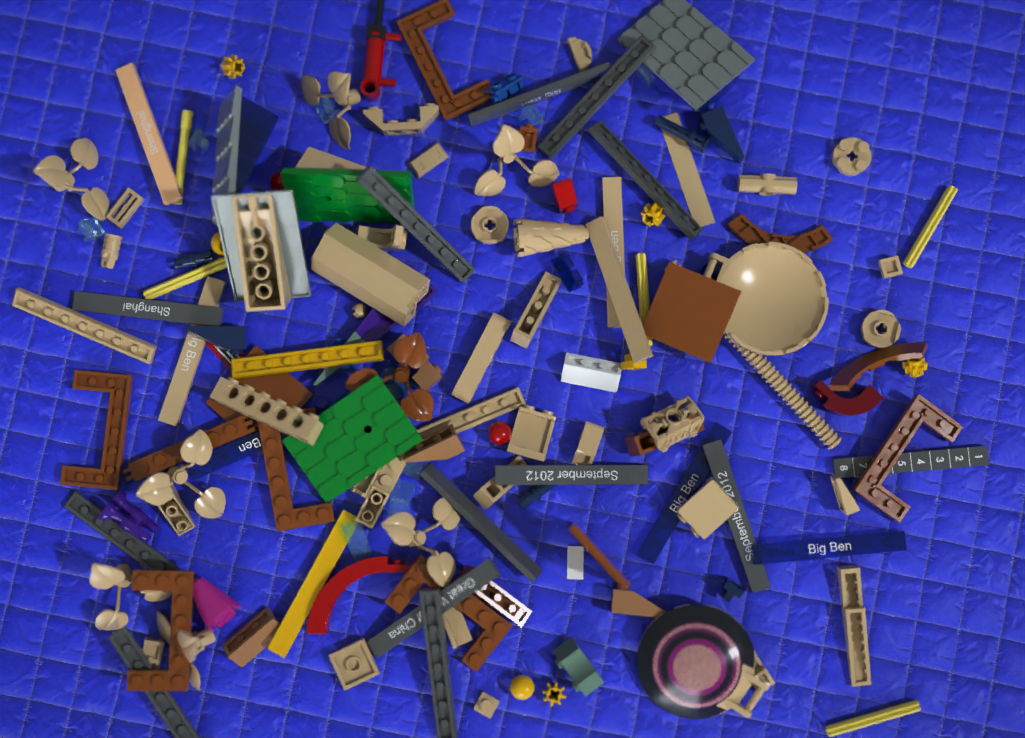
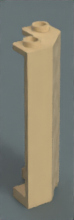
M338 223L326 229L311 257L312 271L403 327L415 316L417 303L429 290V278Z

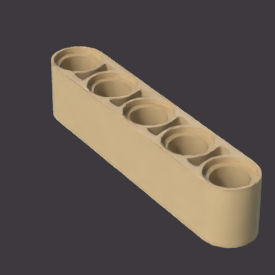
M495 312L493 313L451 394L452 396L467 404L470 403L509 328L511 320Z

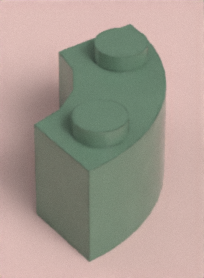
M572 637L553 650L557 657L554 661L560 669L565 668L573 679L571 684L577 692L581 690L587 696L604 683L601 676Z

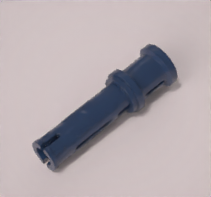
M660 114L654 126L686 141L687 146L692 145L699 149L701 153H704L711 140L709 137L705 138L699 135L696 130L690 131L662 117Z

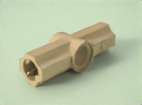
M765 173L759 176L739 175L738 192L773 196L775 194L795 195L797 190V177H779L775 174Z

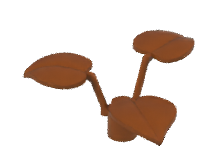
M416 332L400 339L394 347L395 358L404 364L398 365L394 373L381 380L385 382L394 378L399 383L404 382L408 396L401 400L402 410L406 416L413 420L429 421L432 419L434 408L432 395L424 389H416L411 394L409 388L410 368L407 365L412 368H418L426 359L424 339L420 332ZM370 368L360 369L348 378L345 386L352 393L377 376L378 373Z

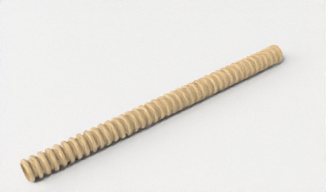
M673 260V261L671 262V263H673V264L678 265V264H677V262H678L677 260H675V261ZM724 332L725 338L729 339L728 342H732L734 344L733 347H737V351L741 352V356H745V360L750 361L749 364L754 366L753 369H757V373L762 374L761 377L766 379L765 382H769V386L774 387V391L778 392V396H782V400L787 401L786 404L791 406L790 409H794V413L799 414L798 417L803 419L802 422H806V426L811 427V431L815 432V436L820 437V441H824L823 444L828 446V450L833 449L841 442L842 438L837 436V432H833V428L828 427L829 424L820 418V414H816L817 411L813 410L811 405H808V401H804L803 396L800 397V393L795 391V387H791V383H787L788 380L783 378V374H779V370H775V366L771 365V361L768 362L766 360V356L763 357L762 354L743 348Z

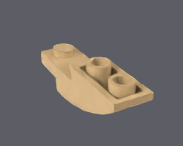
M402 455L382 467L355 519L356 521L373 529L406 465Z

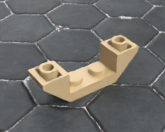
M433 103L424 104V106H420V121L409 119L406 122L390 120L384 123L383 110L378 107H369L368 110H363L365 119L384 136L423 134L440 115L439 105Z

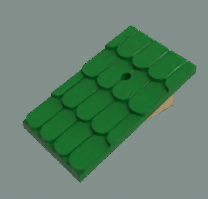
M308 147L295 168H284L281 172L284 189L293 190L299 221L319 223L321 221L341 223L354 221L382 224L383 222L401 224L355 180L367 168L363 165ZM375 170L415 209L411 171Z
M377 375L318 415L319 421L324 426L313 446L290 435L284 438L282 442L325 503H328L423 439ZM370 426L372 430L365 432L364 427Z

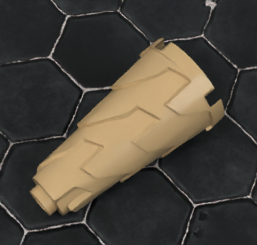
M521 218L514 220V224H518L517 228H513L515 251H520L516 253L517 257L570 247L574 244L585 243V239L589 238L588 228H585L584 225Z

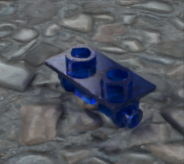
M564 251L558 257L550 259L568 292L577 290L584 285L582 282L583 278L578 270L574 269L572 271L570 269L574 266V263L569 254H566Z

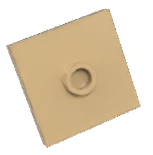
M365 638L328 655L344 691L380 674Z

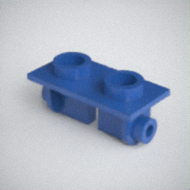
M515 73L508 74L502 81L492 83L491 87L486 89L485 92L491 93L490 99L492 103H499L508 98L506 91H508L509 96H512L522 90L524 85L521 79L525 77Z

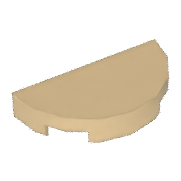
M576 37L567 38V43L579 72L587 70L592 60L590 46L587 42L576 39Z

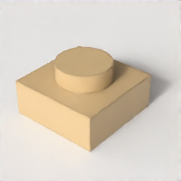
M898 255L878 261L882 279L903 274Z
M483 691L473 709L490 719L500 700Z

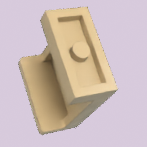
M524 404L523 407L518 409L507 452L544 462L556 417L553 416L551 411L542 410V413L534 411L535 407Z
M712 477L705 481L706 484L682 506L677 507L679 519L683 523L688 522L692 526L690 530L696 537L701 536L704 540L739 509L738 504Z

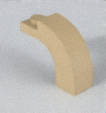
M359 225L356 228L355 234L383 251L405 250L408 231L404 230V226L399 225L391 229H378Z

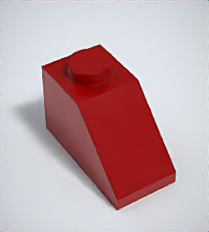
M571 178L552 184V196L559 214L563 212L564 214H569L575 211L578 202Z

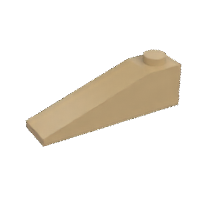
M545 272L519 319L510 341L526 349L528 348L562 279Z

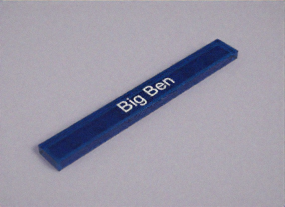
M327 400L313 406L316 408L317 416L330 408ZM258 430L212 450L211 458L206 464L198 465L195 463L194 466L186 468L191 480H196L262 451L260 431ZM283 432L281 433L282 440L289 436Z
M715 422L702 445L721 439L724 447L732 431ZM702 445L637 552V555L653 565L680 521L677 516L679 513L677 507L682 506L698 491L710 471Z
M905 531L751 545L753 565L907 550Z

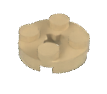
M850 137L841 140L832 152V163L841 174L846 176L860 174L871 162L869 144L858 138ZM852 152L854 153V155H856V158H854L853 161H850V158L847 157V154H850Z
M495 206L482 207L472 217V233L477 241L483 244H497L503 241L508 233V218L503 211ZM488 221H492V224H495L492 230H488L485 227Z
M887 310L871 312L861 323L862 340L874 348L891 346L898 340L901 333L900 323L895 318V315ZM880 324L885 329V332H881V334L876 330V327Z

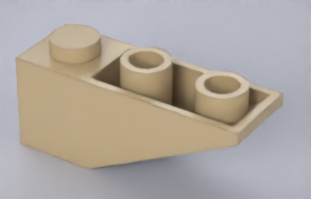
M172 485L170 486L173 491L171 498L165 504L157 506L177 535L181 536L195 528L196 525L175 486Z

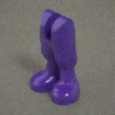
M120 490L112 499V504L109 503L98 518L101 521L108 519L118 521L122 531H127L134 537L147 543L151 536L141 527L144 526L150 532L156 533L159 529L158 525L143 512L142 508L132 506L126 499V492ZM113 505L123 509L128 513L129 517L124 516Z

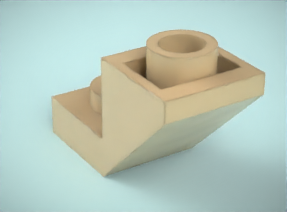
M586 421L572 458V464L592 465L604 427Z

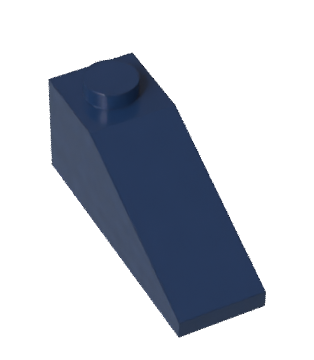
M723 106L701 114L698 121L701 132H704L707 138H711L713 143L737 163L742 162L745 158Z
M186 326L188 333L224 351H230L231 355H240L242 351L246 350V326Z

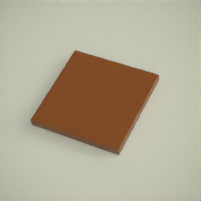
M669 262L642 325L645 334L649 338L711 363L742 291Z
M255 345L246 357L268 354ZM289 372L235 379L239 381L241 386L247 384L255 389L254 392L260 393V391L269 394L272 400L278 398L287 403L286 406L290 408L294 405L302 409L314 396L311 391ZM212 398L205 402L227 422L243 415L217 403ZM270 406L265 409V412L270 409ZM252 418L245 419L246 422L253 420L254 424L248 426V429L256 427L257 431L244 437L251 443L253 439L258 438L261 446L257 448L263 452L258 421Z
M572 522L567 529L609 575L626 590L631 584L578 526Z

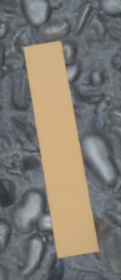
M677 112L664 116V118L682 126ZM661 129L691 216L701 227L715 223L689 146L686 145V141Z

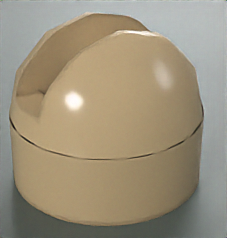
M357 303L352 307V310H355V313H352L355 318H365L367 316L364 303Z

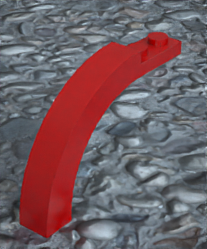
M377 556L358 561L339 571L325 584L315 599L309 614L306 634H327L329 632L330 617L336 601L343 591L359 578L382 572L406 573L412 564H404V560H392V563H389V556Z

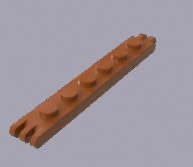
M242 415L204 432L209 437L213 450L257 431L256 427L248 429V426L254 424V421L246 422L245 419L250 417ZM185 440L127 464L128 468L122 470V473L124 475L130 472L131 475L125 477V481L133 479L134 482H137L184 462L180 454V448Z

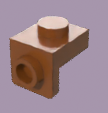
M532 124L519 126L518 132L525 140L521 151L535 153L538 129Z

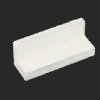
M566 352L561 382L617 392L622 371L621 363Z

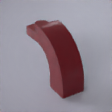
M821 380L816 381L811 386L814 389L813 393L819 399L825 400L820 406L826 411L839 416L863 414L876 407L884 399L871 385L865 386L856 396L850 399L839 397L833 391H830V388Z

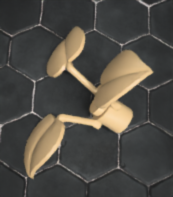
M333 71L328 75V88L333 94H321L320 83L316 78L310 75L302 76V93L309 105H318L319 97H334L338 104L345 107L336 115V119H330L329 130L335 143L341 148L349 150L351 140L350 126L344 118L340 117L347 110H351V105L358 104L361 101V96L357 89L349 90L351 74Z
M503 124L493 143V151L500 157L497 160L499 172L497 173L494 169L484 172L475 184L474 194L478 196H494L499 194L506 184L505 178L501 176L503 173L502 163H511L514 159L531 174L528 182L534 187H544L551 184L557 179L560 171L556 164L550 160H541L533 166V170H530L515 154L524 147L525 140L516 129Z
M81 138L71 144V156L79 164L69 172L65 170L66 165L63 159L55 155L42 159L36 165L33 173L53 186L55 190L61 192L68 189L70 192H86L81 196L84 208L100 221L106 219L105 216L109 210V200L103 190L97 187L92 188L90 191L88 188L73 187L75 178L72 174L80 169L82 165L86 169L91 170L98 163V151L92 141L87 138Z
M198 429L182 443L180 448L182 459L191 463L180 465V467L172 466L167 474L158 472L151 475L139 487L136 496L152 505H163L172 496L173 491L170 486L174 484L173 482L177 484L184 483L200 495L194 502L196 512L202 517L215 519L224 513L226 504L224 492L218 487H209L202 493L187 481L188 473L185 468L192 467L195 463L204 465L212 455V444L209 437L203 430Z
M440 498L434 503L432 508L433 517L438 522L426 529L413 530L416 525L415 519L406 512L396 513L385 519L381 526L396 544L401 546L407 545L408 547L417 546L418 550L422 549L435 555L427 559V569L432 579L440 587L446 588L454 576L456 569L455 561L447 552L438 554L437 551L423 546L426 541L425 533L438 527L440 524L444 530L454 529L460 521L461 514L445 498Z
M92 563L90 584L94 588L109 589L113 585H117L116 608L114 611L105 609L96 616L95 626L98 630H117L128 623V614L118 612L121 588L128 587L132 581L131 569L127 564L112 567ZM139 590L140 593L144 594L145 600L150 602H160L172 596V591Z
M157 611L159 633L166 642L170 643L171 624L160 611ZM181 629L178 631L177 637L186 659L190 661L189 684L195 689L201 690L200 675L192 661L195 660L199 652L205 650V646L215 642V635L208 629L192 632L191 635Z

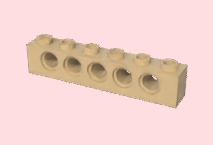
M220 377L210 395V398L309 445H314L324 426L319 421L318 416L310 412L306 415L302 413V409L294 405L290 408L281 399L276 398V400L270 399L271 396L263 391H260V393L254 392L255 389L247 384L241 386L239 381L231 377L228 380ZM270 406V409L265 412V409ZM286 413L285 418L281 420V416ZM303 420L302 424L297 427L298 422Z

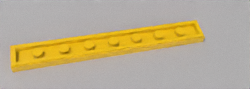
M379 340L231 359L232 378L240 379L384 361L383 342Z
M343 509L268 646V650L283 658L287 656L311 611L315 599L325 586L359 523L355 520L357 516Z

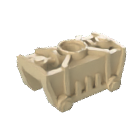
M686 396L685 399L677 400L675 404L656 413L653 412L646 418H642L640 424L655 439V446L658 450L666 452L669 446L687 437H695L705 417L692 399ZM696 413L697 415L693 419L686 418L687 414L693 415ZM676 416L678 421L672 422L669 419ZM660 427H669L666 433L660 436L656 434Z

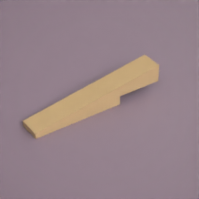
M856 564L837 566L850 684L852 687L871 685L866 612L862 599L860 567Z

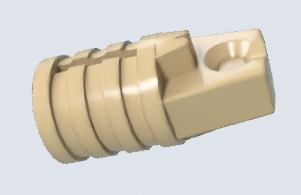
M105 233L104 244L101 250V267L113 269L115 261L119 256L121 236Z

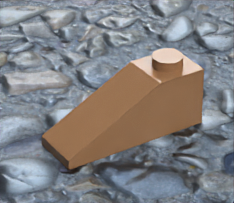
M453 424L422 438L421 442L404 452L402 457L405 463L447 460L458 456L465 449Z
M617 585V588H612L611 613L658 617L662 613H666V611L633 590H629V587L626 590L620 585Z

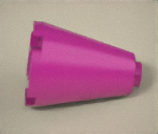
M204 577L194 579L193 601L207 629L210 632H214L213 628L215 626L221 628L237 614L234 610L236 608L240 610L241 605Z

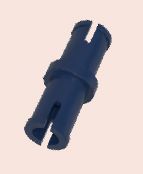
M211 249L199 253L191 252L188 256L174 258V266L177 265L175 267L176 270L191 266L198 267L199 264L214 261V254H211Z
M555 485L532 486L531 490L518 498L517 501L525 509L537 499H542L541 496L555 488Z

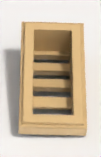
M831 474L830 479L839 510L846 515L860 511L859 506L842 479L835 474Z

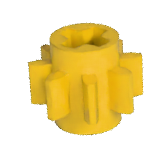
M231 54L230 57H224V61L221 64L223 74L229 75V78L235 79L236 76H242L245 69L243 59L237 58V55Z
M647 203L640 213L643 215L642 222L649 225V227L654 224L659 226L665 218L663 208H660L657 203L653 205Z
M925 357L902 361L905 374H908L910 377H920L923 375V370H927Z
M558 681L555 682V685H550L548 682V689H542V692L547 694L543 701L549 700L551 707L556 702L561 705L560 699L566 698L565 694H561L565 687L559 688ZM551 690H554L555 692L559 691L557 693V698H555L554 696L550 697Z

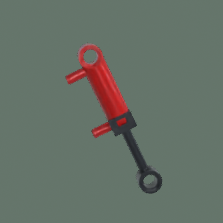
M377 0L375 25L367 24V45L360 90L363 97L370 102L376 101L380 97V85L396 86L395 79L381 78L387 40L401 41L402 37L401 34L388 33L387 27L382 25L385 0ZM369 87L375 88L372 93L366 92Z

